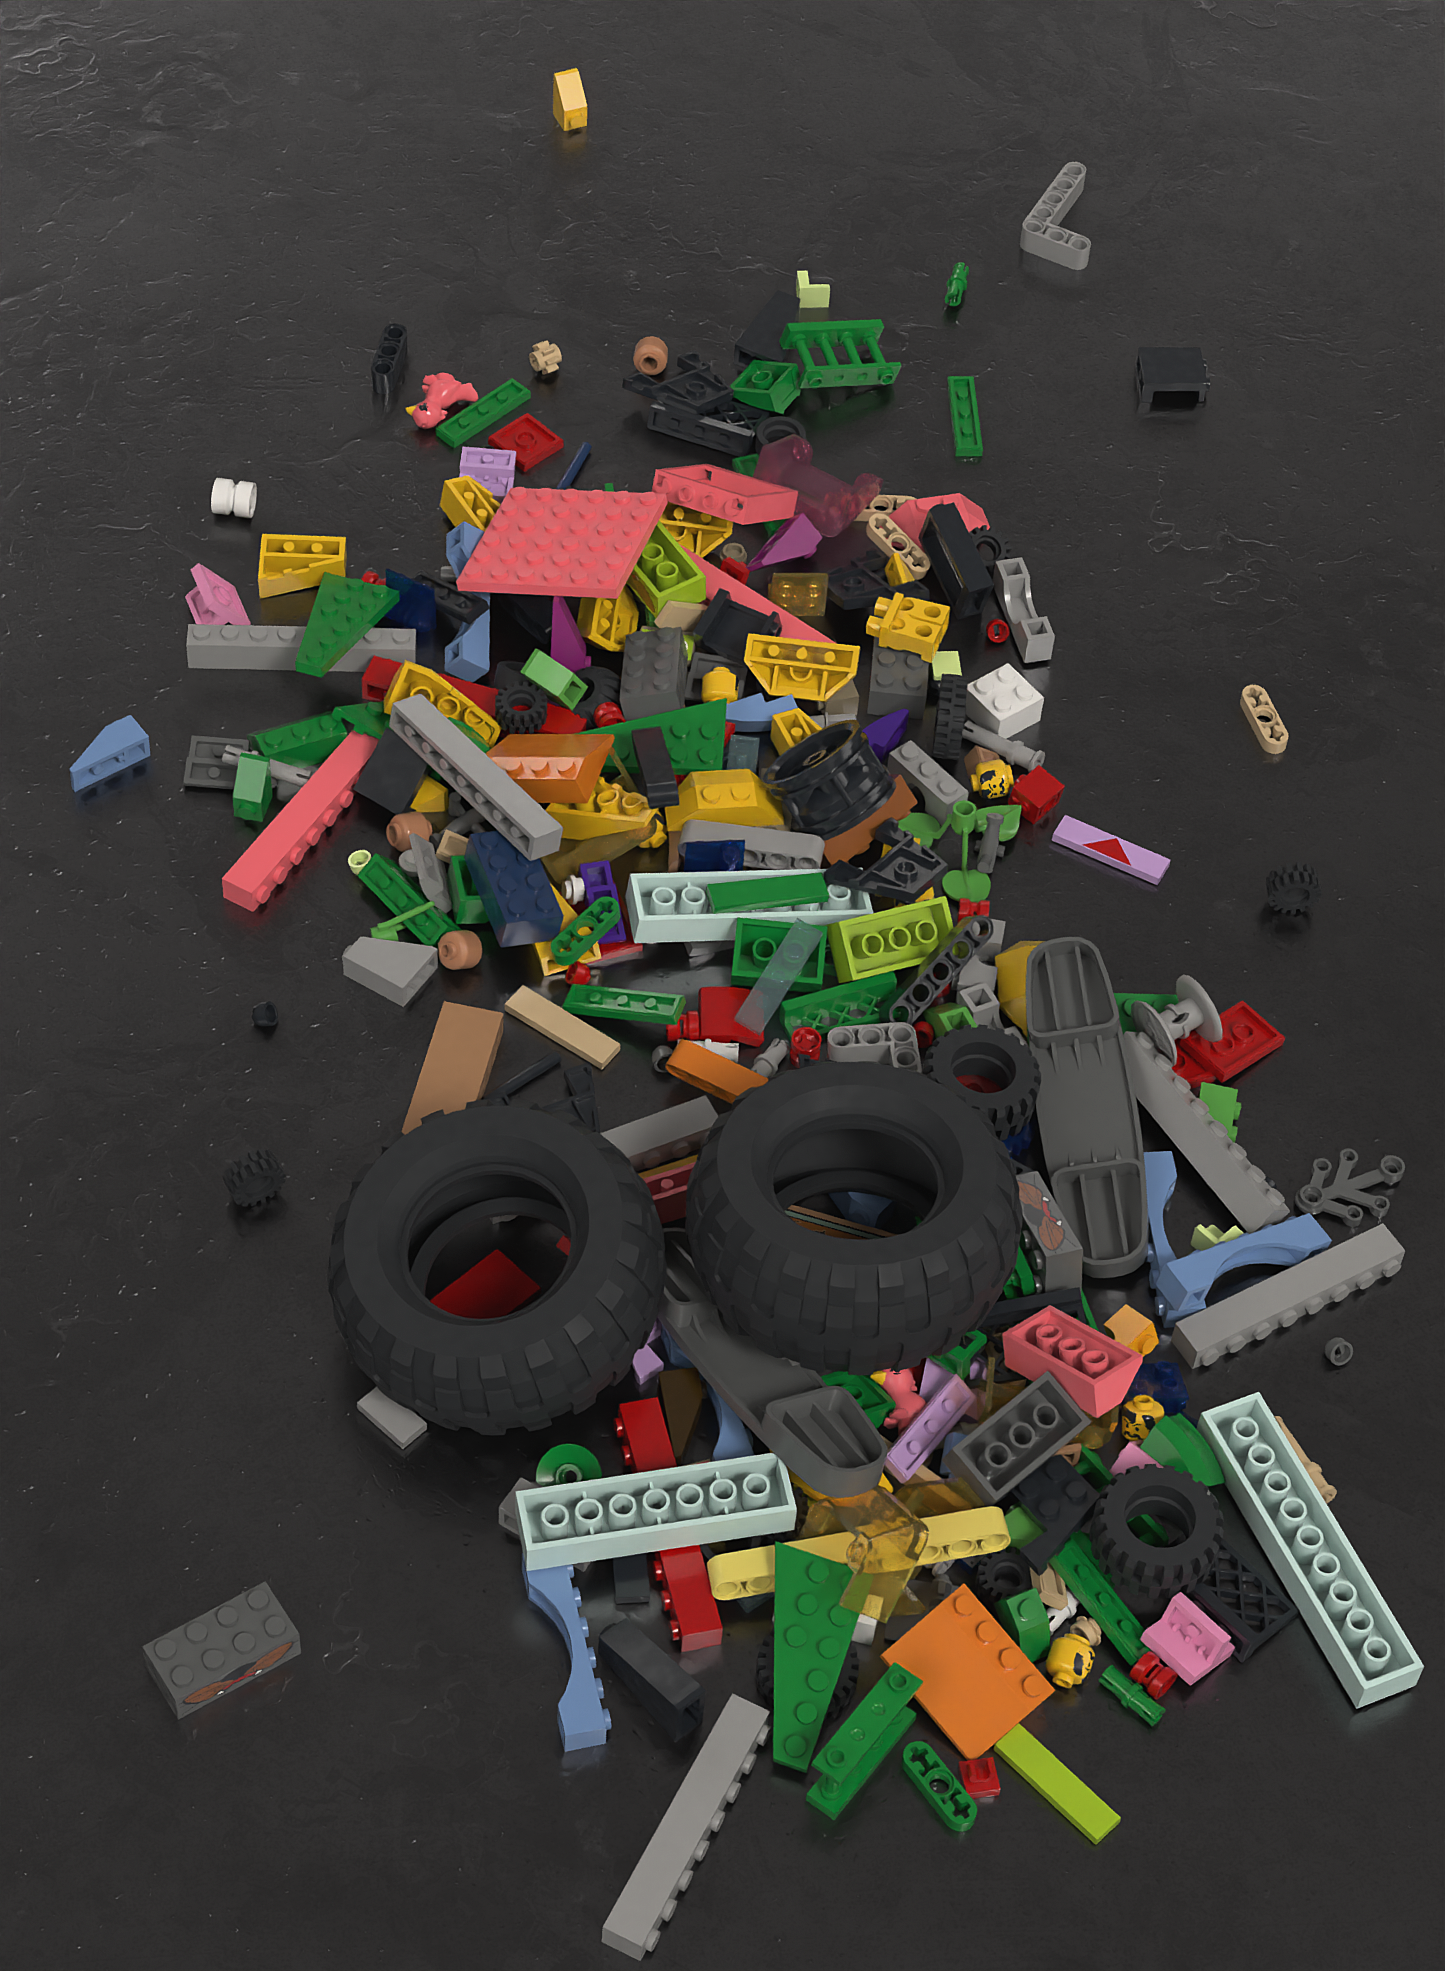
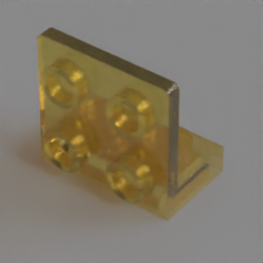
M773 573L772 584H768V600L793 616H824L828 574Z

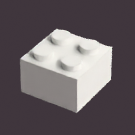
M1007 663L968 684L965 714L978 726L1007 739L1040 721L1044 697Z

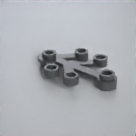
M1346 1148L1340 1152L1338 1158L1339 1168L1333 1185L1322 1189L1323 1180L1330 1175L1332 1165L1327 1159L1318 1158L1314 1161L1311 1169L1313 1176L1310 1184L1305 1185L1296 1193V1206L1306 1214H1318L1325 1211L1342 1217L1343 1222L1350 1227L1358 1226L1361 1223L1363 1211L1355 1205L1347 1207L1331 1201L1339 1197L1369 1207L1371 1214L1376 1217H1383L1388 1212L1389 1200L1384 1196H1373L1358 1190L1382 1181L1389 1184L1398 1182L1403 1176L1405 1164L1401 1158L1388 1155L1381 1160L1378 1169L1348 1180L1351 1169L1357 1164L1358 1154L1353 1149ZM1344 1157L1351 1158L1352 1161H1347ZM1317 1167H1323L1326 1170L1322 1171L1319 1170ZM1376 1204H1380L1384 1208H1378ZM1348 1214H1354L1357 1218H1352Z

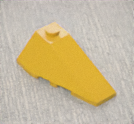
M407 660L403 662L394 675L384 698V713L391 715L393 703L422 694L446 718L451 717L470 726L484 738L491 749L494 747L502 729L501 724L498 725L495 719L433 670Z
M599 776L588 803H550L545 811L563 827L561 838L584 840L646 827L658 808L649 810L645 796L636 792L628 793L622 789L621 785L616 783L613 785L608 784L603 777Z

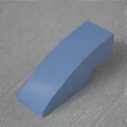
M762 693L727 704L726 721L735 724V731H770L772 715L798 707L792 694L765 703Z

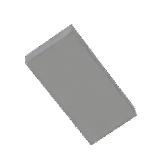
M378 1386L357 1402V1409L402 1449L427 1430V1423L410 1409H406L389 1399L379 1390Z

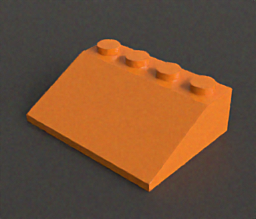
M510 734L485 754L537 803H588L615 737L613 734Z
M965 1584L955 1590L880 1655L889 1668L896 1662L923 1681V1685L913 1697L967 1761L979 1758L1055 1691Z

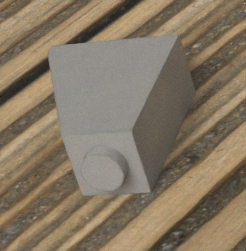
M360 936L353 945H349L342 955L344 975L404 1007L438 968V949L428 945Z

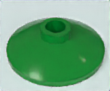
M562 1444L550 1449L542 1457L536 1471V1483L543 1487L568 1484L570 1482H568L566 1475L570 1470L577 1474L575 1482L601 1479L602 1471L597 1458L588 1449L577 1444Z

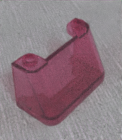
M796 434L763 446L753 478L798 491L794 516L803 512L817 531L828 537H835L844 532L878 496L884 479L874 474L863 473L856 478L854 485L851 486L810 465L813 457L812 446L807 440Z

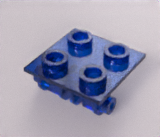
M387 568L385 570L386 586L399 591L400 601L384 617L392 620L395 619L398 623L403 621L404 626L416 629L420 633L423 631L428 632L430 628L435 629V589Z
M729 839L723 841L686 842L684 872L743 871L745 840Z
M1168 1361L1142 1363L1120 1403V1410L1122 1411L1125 1403L1134 1400V1397L1138 1395L1152 1397L1154 1401L1162 1404L1164 1412L1179 1413L1180 1409H1186V1400H1189V1395L1178 1364Z

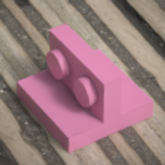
M200 563L191 569L197 586L185 598L196 624L225 625L228 622L232 625L251 624L235 586Z
M1182 1592L1171 1599L1162 1618L1146 1629L1140 1638L1146 1646L1190 1686L1230 1657L1235 1649V1646L1229 1642L1231 1637Z

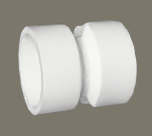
M216 478L211 498L212 512L229 515L233 511L235 516L252 518L257 497L256 483L240 481L238 485H235L231 479Z

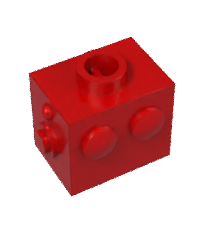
M1038 765L1027 776L1022 774L1016 780L1008 804L1021 805V815L1034 825L1059 803L1065 786Z

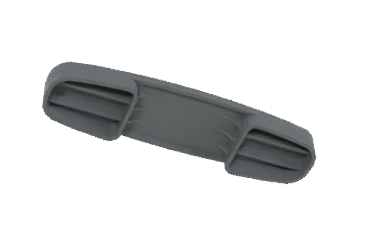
M1081 937L1051 939L1040 943L1031 951L1027 959L1026 968L1027 1028L1030 1050L1032 1051V1056H1035L1040 1066L1039 1071L1041 1072V1084L1036 1101V1109L1045 1162L1053 1198L1083 1248L1082 1273L1093 1278L1123 1276L1134 1272L1144 1263L1148 1255L1149 1239L1147 1182L1143 1142L1129 1057L1120 1024L1118 1007L1099 949L1091 941Z
M677 1227L664 1228L667 1278L662 1298H659L657 1317L684 1354L757 1437L815 1491L830 1497L845 1498L860 1495L876 1488L881 1480L886 1462L887 1445L852 1394L839 1386H827L816 1371L800 1367V1363L799 1365L792 1366L789 1359H777L757 1348L756 1340L751 1336L738 1335L724 1321L723 1313L718 1306L713 1305L707 1297L692 1262V1252L687 1242L685 1229Z

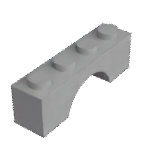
M1023 558L996 561L993 588L1024 663L1051 659L1055 635L1047 616L1038 617L1031 597L1030 575Z

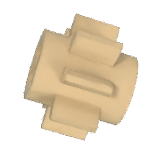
M548 340L532 346L534 352L529 354V360L535 371L542 370L543 375L559 369L557 363L562 361V355L556 344L549 345Z

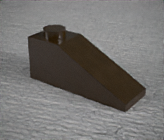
M696 1367L658 1372L657 1391L677 1467L682 1466L701 1414L702 1399H707L705 1379L700 1380Z

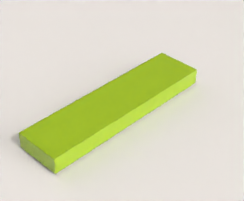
M1019 1723L995 1744L994 1751L1095 1845L1120 1823L1121 1817Z

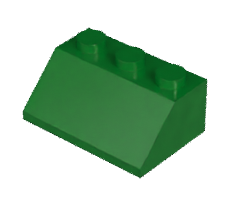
M327 711L247 734V740L250 741L252 750L259 752L260 756L302 769L325 762L347 737V731L342 721L339 722L332 718L333 712Z
M737 917L731 985L809 993L821 991L828 926Z

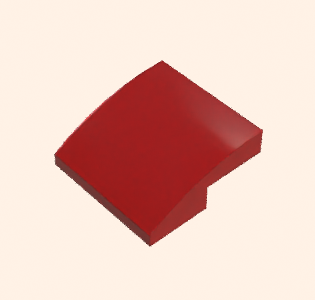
M701 987L698 991L699 1039L704 1041L705 1039H711V1042L729 1043L733 1040L760 1047L764 1042L763 992L736 987Z

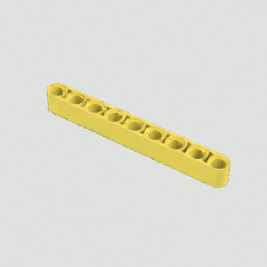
M989 1506L783 1544L870 1574L1001 1551L1010 1544L1011 1539L1002 1509ZM775 1545L720 1554L711 1558L707 1562V1571L713 1596L719 1600H731L775 1592Z

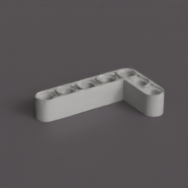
M1069 162L1063 167L1024 220L1020 238V247L1023 250L1075 270L1087 267L1091 241L1085 236L1061 228L1058 225L1083 191L1086 176V167L1083 164Z
M895 1022L840 1026L833 1028L828 1033V1060L837 1062L870 1061L889 1064V1066L906 1068L919 1073L922 1072L916 1032L914 1027L908 1023Z

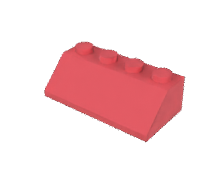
M1051 1305L1002 1333L1006 1367L1033 1382L1049 1371L1079 1408L1096 1418L1122 1402L1143 1362L1141 1354Z

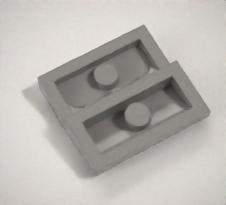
M412 833L409 835L421 888L430 901L435 902L437 908L447 913L452 909V902L444 862L436 858L432 843Z

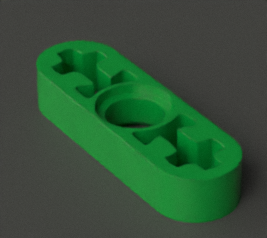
M601 897L591 904L552 941L551 952L553 960L562 966L575 963L618 923L621 917L618 902L612 897ZM585 926H589L594 929V931L587 936H582L577 933L580 928Z
M922 1741L909 1743L903 1751L901 1762L903 1770L949 1828L958 1832L969 1830L974 1825L977 1815V1806L973 1799L927 1743ZM914 1754L918 1758L924 1756L923 1765L919 1761L912 1763V1755ZM926 1769L928 1773L925 1775V1777H923L924 1771ZM934 1779H942L948 1784L949 1789L945 1793H936L930 1788L929 1783ZM954 1795H956L954 1798V1802L952 1803L950 1800ZM955 1806L959 1811L967 1810L965 1819L961 1815L954 1816Z

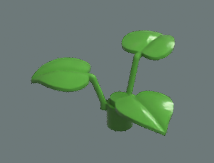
M962 800L954 804L952 814H947V819L941 828L935 817L925 813H910L906 818L898 821V827L902 831L908 830L914 835V838L921 839L920 846L926 845L929 848L933 843V838H941L951 823L954 832L962 836V871L953 870L943 877V891L951 899L958 902L960 898H969L971 902H979L988 897L991 882L986 873H981L976 869L969 871L967 869L968 834L974 829L975 832H982L984 835L988 824L986 821L987 814L998 813L1004 816L1003 824L1000 825L999 841L1013 838L1019 829L1021 805L992 806L976 811V806L972 802Z

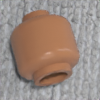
M654 336L641 339L636 344L633 360L635 367L638 371L649 376L661 373L666 367L668 360V348L664 341Z
M417 811L394 816L386 829L389 843L401 852L412 849L409 835L412 833L417 834L428 842L430 835H432L430 821L426 820L425 816Z
M468 930L447 932L438 943V957L446 968L452 970L472 968L481 959V941L474 932Z

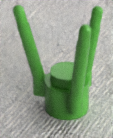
M430 901L389 921L371 927L372 938L399 942L396 931L408 928L402 921L433 907L435 902Z

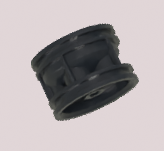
M857 720L837 722L811 734L777 758L763 776V781L771 789L772 796L777 800H782L791 813L792 828L797 833L816 835L822 838L823 841L850 830L870 817L889 800L896 789V782L889 775L886 766L882 765L869 744V738L862 732V727Z

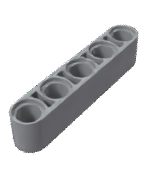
M691 819L683 824L677 849L682 856L689 859L772 870L820 869L825 843L822 838L812 834Z

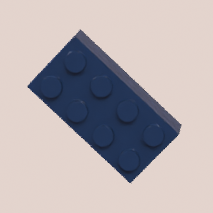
M499 831L470 834L464 859L500 947L554 940L559 935L564 915L540 859L532 861L527 859Z

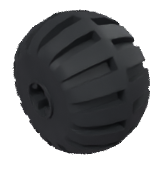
M598 666L581 668L576 671L575 675L588 688L571 712L587 719V731L597 729L593 714L599 705L605 702H613L622 711L620 703L621 678L609 669Z

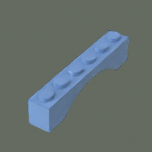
M465 521L447 533L446 557L457 579L485 533ZM467 591L486 600L488 605H490V592ZM489 609L470 625L465 622L461 623L458 634L445 647L446 672L465 681L474 682L489 671Z
M1172 1151L1144 1152L1149 1217L1148 1255L1145 1261L1150 1262L1151 1265L1149 1272L1151 1289H1156V1314L1162 1317L1163 1327L1170 1328L1175 1327L1177 1322L1206 1309L1205 1300H1203L1202 1304L1177 1312L1155 1284L1162 1272V1266L1168 1260L1176 1258L1169 1246L1164 1231L1163 1209L1173 1194L1177 1173Z
M1310 1213L1299 1217L1292 1216L1280 1224L1274 1226L1269 1224L1260 1231L1251 1234L1244 1233L1237 1239L1228 1242L1221 1241L1203 1251L1195 1250L1188 1256L1180 1259H1170L1162 1266V1272L1155 1284L1173 1308L1180 1312L1202 1304L1213 1281L1221 1274L1235 1267L1256 1263H1270L1293 1267L1326 1251L1332 1240Z
M662 1324L661 1338L670 1362L681 1369L694 1368L693 1363ZM698 1371L700 1380L705 1379ZM705 1379L707 1395L715 1408L719 1423V1440L712 1455V1462L754 1456L752 1450L754 1443L750 1429H744L741 1419Z
M522 1553V1574L528 1599L539 1606L555 1622L565 1639L570 1653L571 1675L566 1691L558 1704L557 1716L564 1751L606 1744V1731L611 1729V1719L608 1708L602 1709L600 1699L604 1698V1692L600 1677L594 1678L592 1668H596L593 1647L587 1648L585 1638L589 1637L588 1625L585 1617H579L577 1608L581 1607L580 1592L578 1587L572 1588L570 1578L574 1577L573 1564L526 1571L524 1555Z

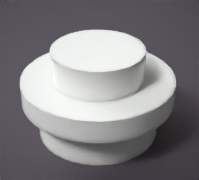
M412 849L407 850L400 855L399 866L408 876L418 877Z
M568 875L566 881L562 882L563 898L567 899L570 905L576 904L577 901H583L585 894L583 879L581 877L576 878L574 875Z

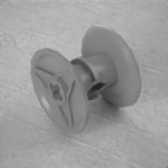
M1184 974L1176 981L1178 1004L1166 1005L1164 1007L1165 1011L1160 1014L1146 1002L1137 1000L1131 1004V1016L1136 1031L1147 1034L1154 1042L1153 1047L1159 1054L1164 1055L1170 1060L1172 1067L1177 1063V1049L1174 1040L1177 1038H1187L1189 1032L1193 1029L1205 1040L1211 1042L1221 1040L1223 1033L1220 1017L1210 997L1196 980Z

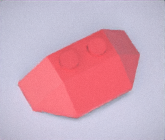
M960 493L907 500L888 516L924 553L925 551L918 537L929 509L937 504L946 505L954 502L968 532L976 527L980 528L982 525H987V530L990 528L983 509ZM891 543L892 547L895 546L897 548L905 550L904 546L901 543Z

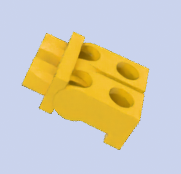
M897 592L893 600L879 597L875 605L874 615L884 617V619L870 616L866 624V634L879 637L880 647L887 648L889 646L895 650L905 649L921 654V660L932 663L939 644L948 628L950 607L912 597L904 598V594Z

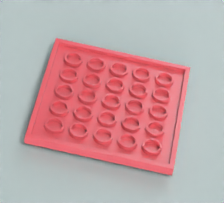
M510 488L456 581L458 591L618 599L668 504L666 494L654 492L633 493L628 491L608 492L602 490Z

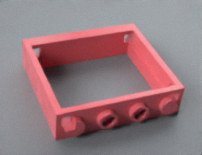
M710 464L656 469L652 492L666 494L668 502L742 525L793 517L798 495L796 490ZM709 471L712 472L711 480L708 478ZM738 503L742 504L743 508L737 507Z

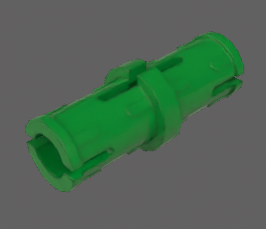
M962 262L956 263L953 266L952 275L947 280L946 286L948 290L945 295V302L948 303L950 299V306L960 304L962 293L967 288L966 278L969 273V267L966 266L965 270H963L965 263Z
M1110 1665L1103 1672V1677L1099 1678L1098 1682L1113 1692L1121 1700V1704L1125 1708L1130 1707L1147 1721L1149 1725L1154 1726L1163 1716L1161 1714L1165 1713L1166 1709L1150 1698L1143 1691V1686L1138 1682L1134 1684L1117 1670L1115 1666Z

